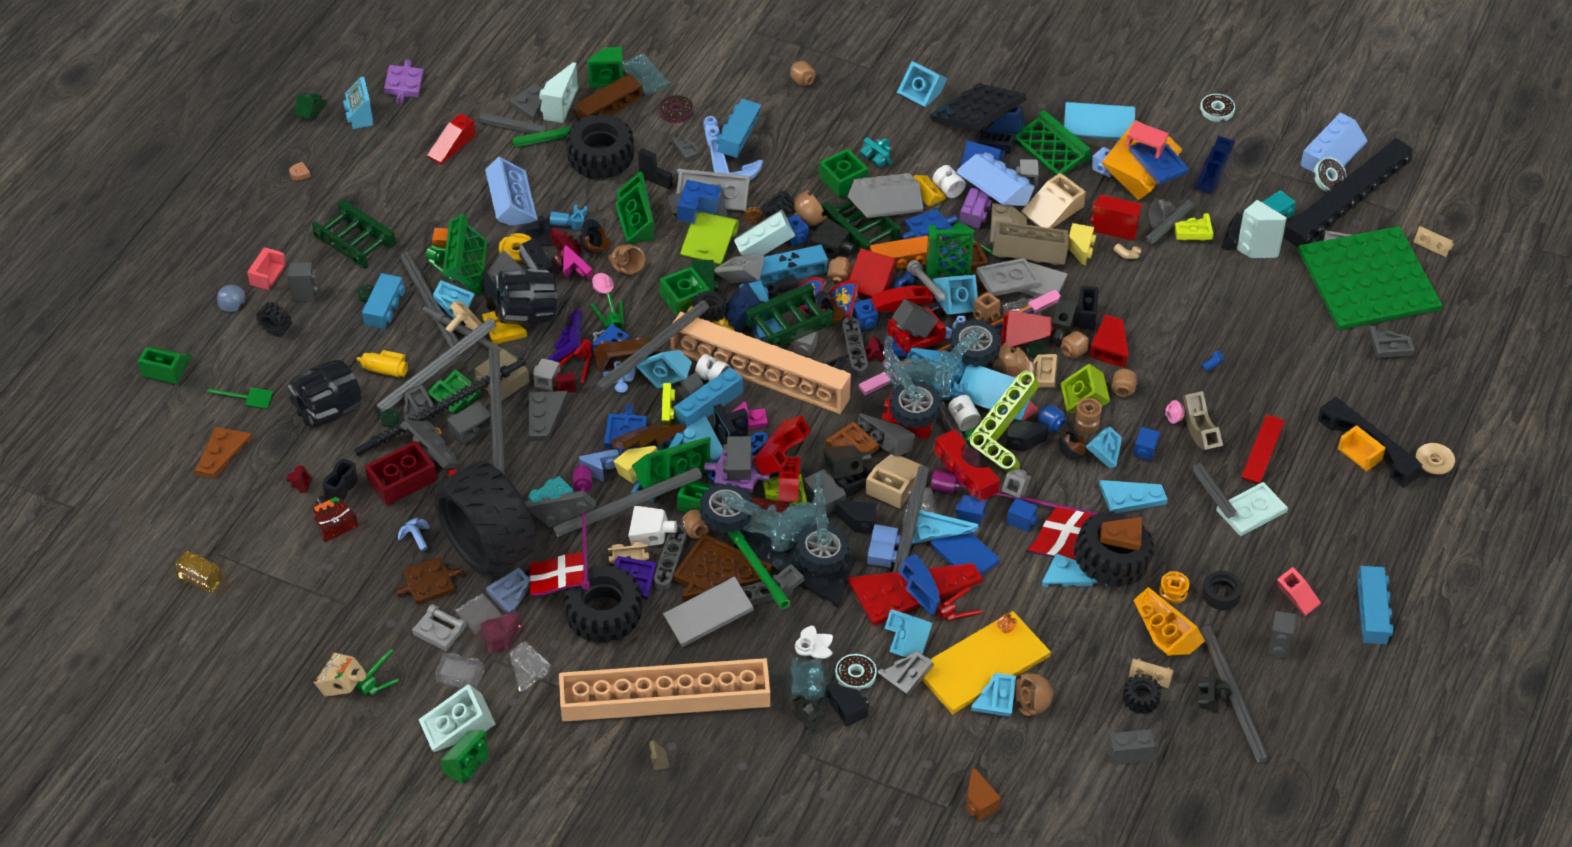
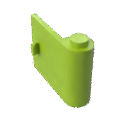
M699 211L695 224H690L680 256L697 260H714V264L722 265L731 237H735L737 234L739 221Z

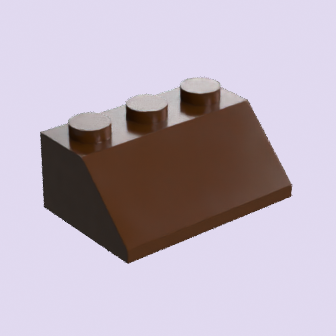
M639 337L635 340L621 339L617 342L603 341L599 343L594 351L598 371L614 370V363L616 361L623 363L653 338L645 339V337ZM659 347L648 357L661 353V347Z

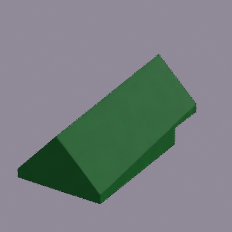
M640 171L616 192L618 201L615 202L628 244L654 240L653 217L643 172Z
M701 438L644 455L632 465L643 489L696 467L700 469L702 475L707 474L708 470H704L705 462L709 463L711 438Z

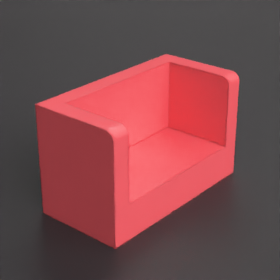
M1135 121L1127 135L1125 146L1129 148L1133 140L1157 148L1155 158L1159 159L1166 146L1168 133Z
M264 247L247 272L250 285L270 290L286 266L284 253Z

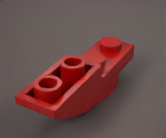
M927 286L898 287L871 296L875 310L896 312L904 299L918 306L938 302Z

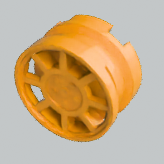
M1180 572L1166 573L1161 579L1160 596L1168 603L1178 604L1183 602L1188 595L1189 580Z

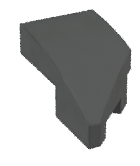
M792 564L773 577V580L784 593L794 589L805 580Z

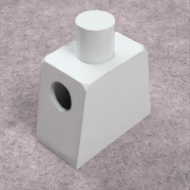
M634 506L628 535L631 544L643 542L644 545L648 544V546L660 545L664 543L666 533L677 532V522L668 521L664 510Z

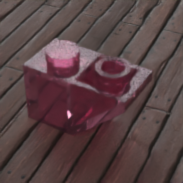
M519 611L507 613L480 623L481 636L489 654L510 646L521 627Z

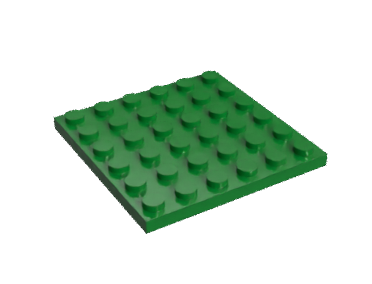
M1400 226L1298 246V252L1338 330L1442 309L1441 301Z

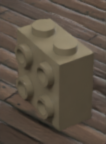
M504 349L499 352L500 367L504 365L507 367L518 361ZM489 359L475 368V381H481V378L485 379L486 375L490 376ZM525 366L513 371L507 378L502 377L501 401L530 382L529 371ZM489 384V385H487L488 388H485V389H486V390L488 391V393L490 394V384Z

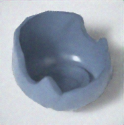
M228 284L218 291L217 306L221 310L227 312L238 311L239 306L245 303V291L240 286Z

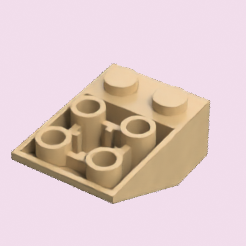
M1059 173L1046 182L1021 213L1039 227L1054 228L1084 207L1086 191Z
M892 454L877 464L867 477L866 494L901 509L913 491L918 467L923 465L902 456L895 457Z

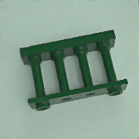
M343 199L338 202L339 214L324 226L315 221L312 222L313 235L316 239L322 240L364 269L368 267L366 256L380 245H386L389 248H393L396 245L395 234L392 230ZM342 220L350 222L337 234L329 231ZM355 228L363 230L362 233L349 243L342 239ZM368 236L376 239L362 251L355 248Z
M851 200L838 207H833L829 202L822 204L824 210L822 216L826 215L828 219L850 232L849 242L856 245L855 250L858 253L860 248L870 251V245L888 236H891L895 241L900 240V227L888 216L872 217V221L856 228L851 223L865 217L861 210L847 218L840 214L855 206ZM878 225L884 230L869 239L862 235Z
M807 284L745 310V323L749 328L758 325L767 336L766 343L780 348L783 345L833 325V311L821 312L813 302L814 288L811 284ZM806 304L815 317L806 320L797 307ZM790 311L799 323L790 327L781 314ZM774 318L783 330L774 334L765 321Z

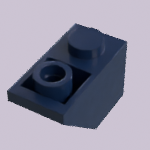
M1016 106L991 122L987 132L1021 133L1025 126L1023 106Z

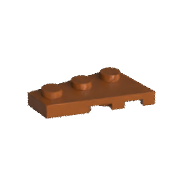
M215 427L195 469L196 475L215 479L229 464V460L235 454L238 455L242 451V446L253 439L252 433Z

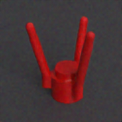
M582 339L576 351L570 352L559 363L561 367L573 355H577L579 358L586 357L581 383H584L590 360L593 357L591 352L593 350L592 342Z
M970 587L939 603L936 609L939 617L942 620L947 618L949 622L957 618L981 614L982 610L954 614L956 611L954 601L970 591Z

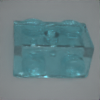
M794 658L793 667H791L793 677L791 690L793 695L798 696L802 694L806 700L824 697V662L819 658L801 663L797 658Z

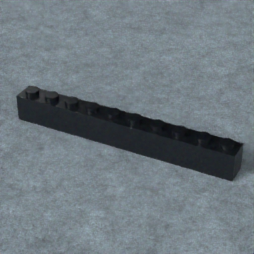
M1395 138L1286 226L1284 239L1296 247L1311 243L1315 237L1322 235L1325 229L1332 227L1336 220L1343 218L1350 209H1354L1361 200H1365L1372 191H1376L1383 182L1386 183L1394 173L1397 174L1404 165H1408L1412 160L1413 148Z

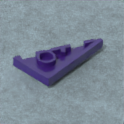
M578 307L574 309L569 318L572 321L570 327H564L559 340L554 346L557 350L556 353L549 356L548 360L558 362L568 353L576 351L579 347L582 311Z

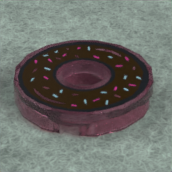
M681 95L668 96L659 105L660 116L670 123L684 122L693 115L694 111L692 101Z

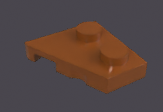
M1136 517L1103 522L1100 528V543L1139 551L1141 547L1142 518Z

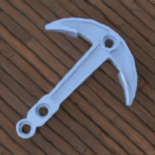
M713 116L706 117L703 125L707 145L710 147L713 171L716 173L747 175L752 180L759 173L763 160L742 166V171L730 173L724 154L717 152L718 144H716V140L720 134L717 120Z

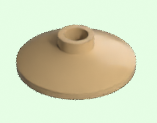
M1438 443L1424 444L1416 453V459L1423 464L1422 469L1432 474L1447 473L1455 464L1453 452L1446 446Z

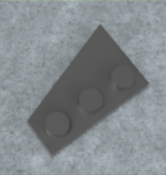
M404 420L400 425L404 430L409 429L415 435L413 439L417 443L420 442L428 448L427 453L443 468L455 469L460 464L455 458L456 455L448 449L444 439L438 436L430 422Z

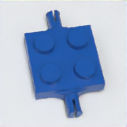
M938 209L905 220V226L909 232L900 234V238L904 240L927 236L929 225H936V230H953L950 224L958 222V218L956 215L945 218Z
M629 404L625 405V413L609 414L604 448H613L611 440L635 429L646 427L647 416L632 414L633 405L631 404L630 407ZM630 446L626 449H619V456L628 449L641 447Z

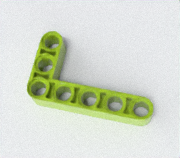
M1023 371L1017 376L970 436V444L974 449L1006 473L1013 469H1020V462L1010 451L996 441L1039 387L1038 380L1030 371ZM1032 379L1030 384L1025 385L1027 380ZM1020 394L1018 399L1013 400L1015 395ZM1008 409L1006 414L1001 415L1003 410ZM996 424L993 430H989L991 425ZM984 439L981 445H977L979 440ZM994 450H998L996 455L991 456ZM1013 460L1010 466H1006L1008 461Z

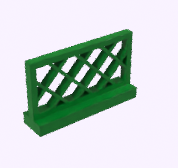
M1045 110L1039 112V117L1024 127L1021 133L1016 134V142L1055 176L1059 173L1064 175L1082 161L1086 163L1091 160L1090 148ZM1039 124L1043 127V131H1033V128ZM1030 135V140H1022L1020 137ZM1032 135H1042V140H1032ZM1045 136H1053L1054 140H1044ZM1031 145H1041V150H1033ZM1044 145H1054L1053 150H1043ZM1056 145H1064L1066 150H1056ZM1043 155H1053V160H1045ZM1055 155H1065V160H1055ZM1068 155H1076L1078 157L1075 160H1067ZM1054 165H1064V168L1058 171L1054 168Z
M461 214L449 221L442 274L447 278L455 277L478 296L482 292L481 273L485 267L488 240L467 224L468 217Z
M936 225L928 226L925 274L932 282L933 279L942 273L947 275V277H954L960 273L970 275L974 229L936 230ZM940 236H949L950 238L943 241ZM961 236H969L965 241L959 239ZM955 241L959 245L953 248L949 244ZM963 247L968 250L963 254L958 252ZM943 248H946V249L949 250V251H948L947 253H945V254H943V253L940 252V250H942ZM955 254L957 258L953 261L950 258H948L951 255ZM963 260L966 264L961 267L957 263ZM942 261H946L948 263L944 267L939 265V263H941ZM951 267L957 269L953 273H950L948 271V269H950Z

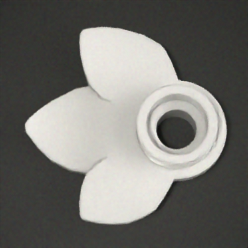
M809 626L802 630L801 638L795 643V650L801 656L810 655L816 659H826L832 655V651L828 647L832 643L833 636L817 634L815 627Z

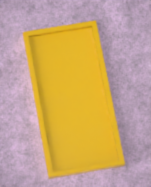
M1012 611L931 658L930 660L934 663V666L922 681L953 715L975 702L995 673L1017 677L1049 658L1051 651Z

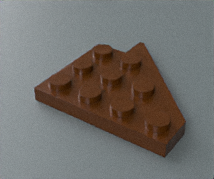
M702 534L673 574L674 581L687 586L681 595L683 601L690 600L733 577L737 579L741 587L762 582L741 550L705 534ZM759 559L770 574L772 564Z

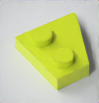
M1203 214L1202 219L1196 220L1194 217L1187 221L1175 223L1176 239L1213 240V230L1209 214Z
M663 383L662 424H670L671 419H674L672 401H675V389H672L671 383Z

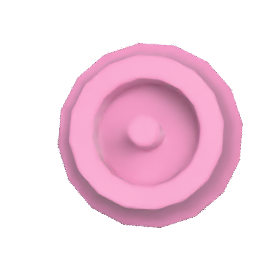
M598 273L592 279L593 289L597 293L606 294L612 291L614 284L608 275Z
M1173 400L1167 405L1165 416H1167L1172 424L1182 421L1185 414L1184 406L1177 400Z

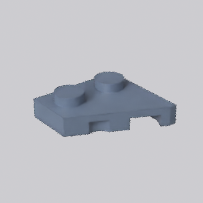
M517 568L486 587V592L510 617L528 591L530 579L520 568Z

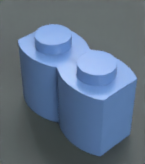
M874 525L867 564L891 568L892 562H896L898 551H895V546L899 547L901 535H898V528Z

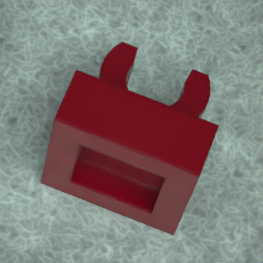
M876 336L870 338V345L865 347V351L868 353L866 355L867 359L873 361L877 358L880 362L887 360L882 342Z
M568 371V375H561L558 372L557 376H555L557 391L576 392L574 374Z
M303 465L295 467L294 473L287 475L286 481H292L291 488H297L300 493L308 492L312 477Z

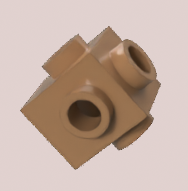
M987 292L974 299V317L977 320L986 321L987 324H990L1000 318V300L991 293Z

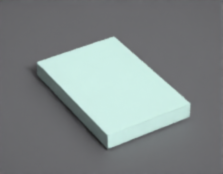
M1262 482L1229 500L1236 510L1234 517L1227 518L1218 506L1216 509L1240 536H1243L1286 513L1288 507Z

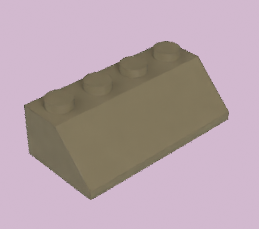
M996 221L993 255L999 258H1025L1035 263L1048 262L1056 266L1060 264L1065 265L1068 250V230Z

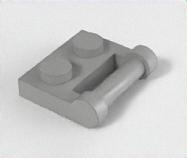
M431 604L427 613L412 629L413 635L447 651L464 631L467 621L457 619ZM437 617L454 626V629L452 630L434 621L433 618Z

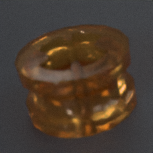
M755 207L746 209L745 221L749 224L759 223L761 211Z
M1006 613L998 620L997 627L1002 628L1003 633H1008L1016 626L1017 620L1012 618L1010 613Z

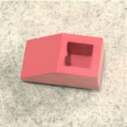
M1293 567L1277 579L1279 589L1305 616L1321 604L1306 580Z

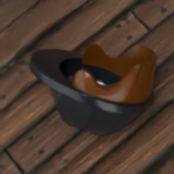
M588 219L582 224L581 235L579 236L580 245L586 252L593 255L601 254L602 251L610 246L611 241L605 235V229L596 220Z
M819 291L816 294L815 304L821 312L833 311V325L843 319L844 309L837 306L835 298H831L826 291Z
M1062 425L1059 429L1061 437L1058 441L1060 452L1069 459L1075 460L1085 457L1089 450L1086 448L1087 444L1085 443L1084 436L1078 435L1071 427Z

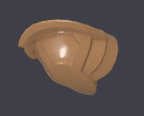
M631 244L617 246L612 254L608 255L613 268L628 275H633L635 272L640 271L645 264L644 252Z
M1007 343L1001 346L999 358L993 362L994 370L1017 378L1023 371H1030L1033 374L1036 371L1034 364L1029 361L1023 350L1019 347L1014 349Z

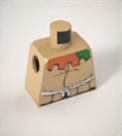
M333 653L314 681V684L324 696L347 694L352 692L358 681L365 680L366 672L354 657Z

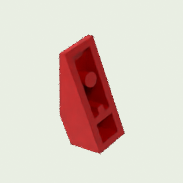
M461 113L456 116L440 135L428 153V158L442 165L476 136L474 120Z
M787 457L788 462L780 470L778 501L785 503L798 501L801 457Z

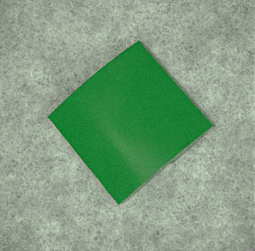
M455 369L444 381L440 379L427 393L437 402H442V399L446 400L447 396L452 397V393L457 394V391L461 392V389H466L467 385L470 387L472 382ZM478 390L477 394L474 392L473 396L469 395L468 399L463 398L464 401L459 400V404L454 403V406L450 405L447 410L455 414L474 402L483 392Z

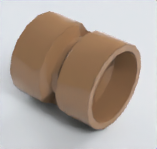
M1085 398L1077 404L1075 427L1083 434H1092L1099 429L1102 406L1097 400Z

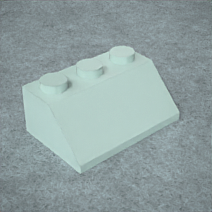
M1256 200L1244 211L1237 250L1250 258H1277L1287 218Z
M780 210L737 236L734 241L742 256L765 255L793 238L795 234L784 211Z

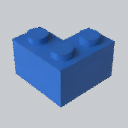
M686 180L678 203L677 220L695 224L699 211L717 214L721 203L722 187Z

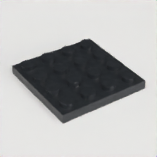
M978 83L970 90L962 92L956 99L950 100L948 104L937 108L935 112L930 114V117L935 122L977 132L1026 101L1027 98L1025 93Z

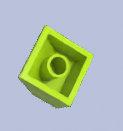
M1091 364L1086 365L1060 383L1068 413H1076L1077 404L1085 398L1097 400L1102 407L1110 402L1104 373Z

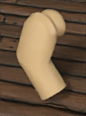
M1117 244L1114 247V251L1124 259H1137L1142 252L1137 246H1134L1132 250H1127L1121 244Z

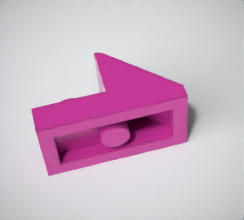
M566 245L564 247L563 273L567 278L575 270L582 278L585 276L590 280L594 276L592 268Z
M743 402L732 411L746 409L748 413V430L768 428L765 408L748 410L746 402Z

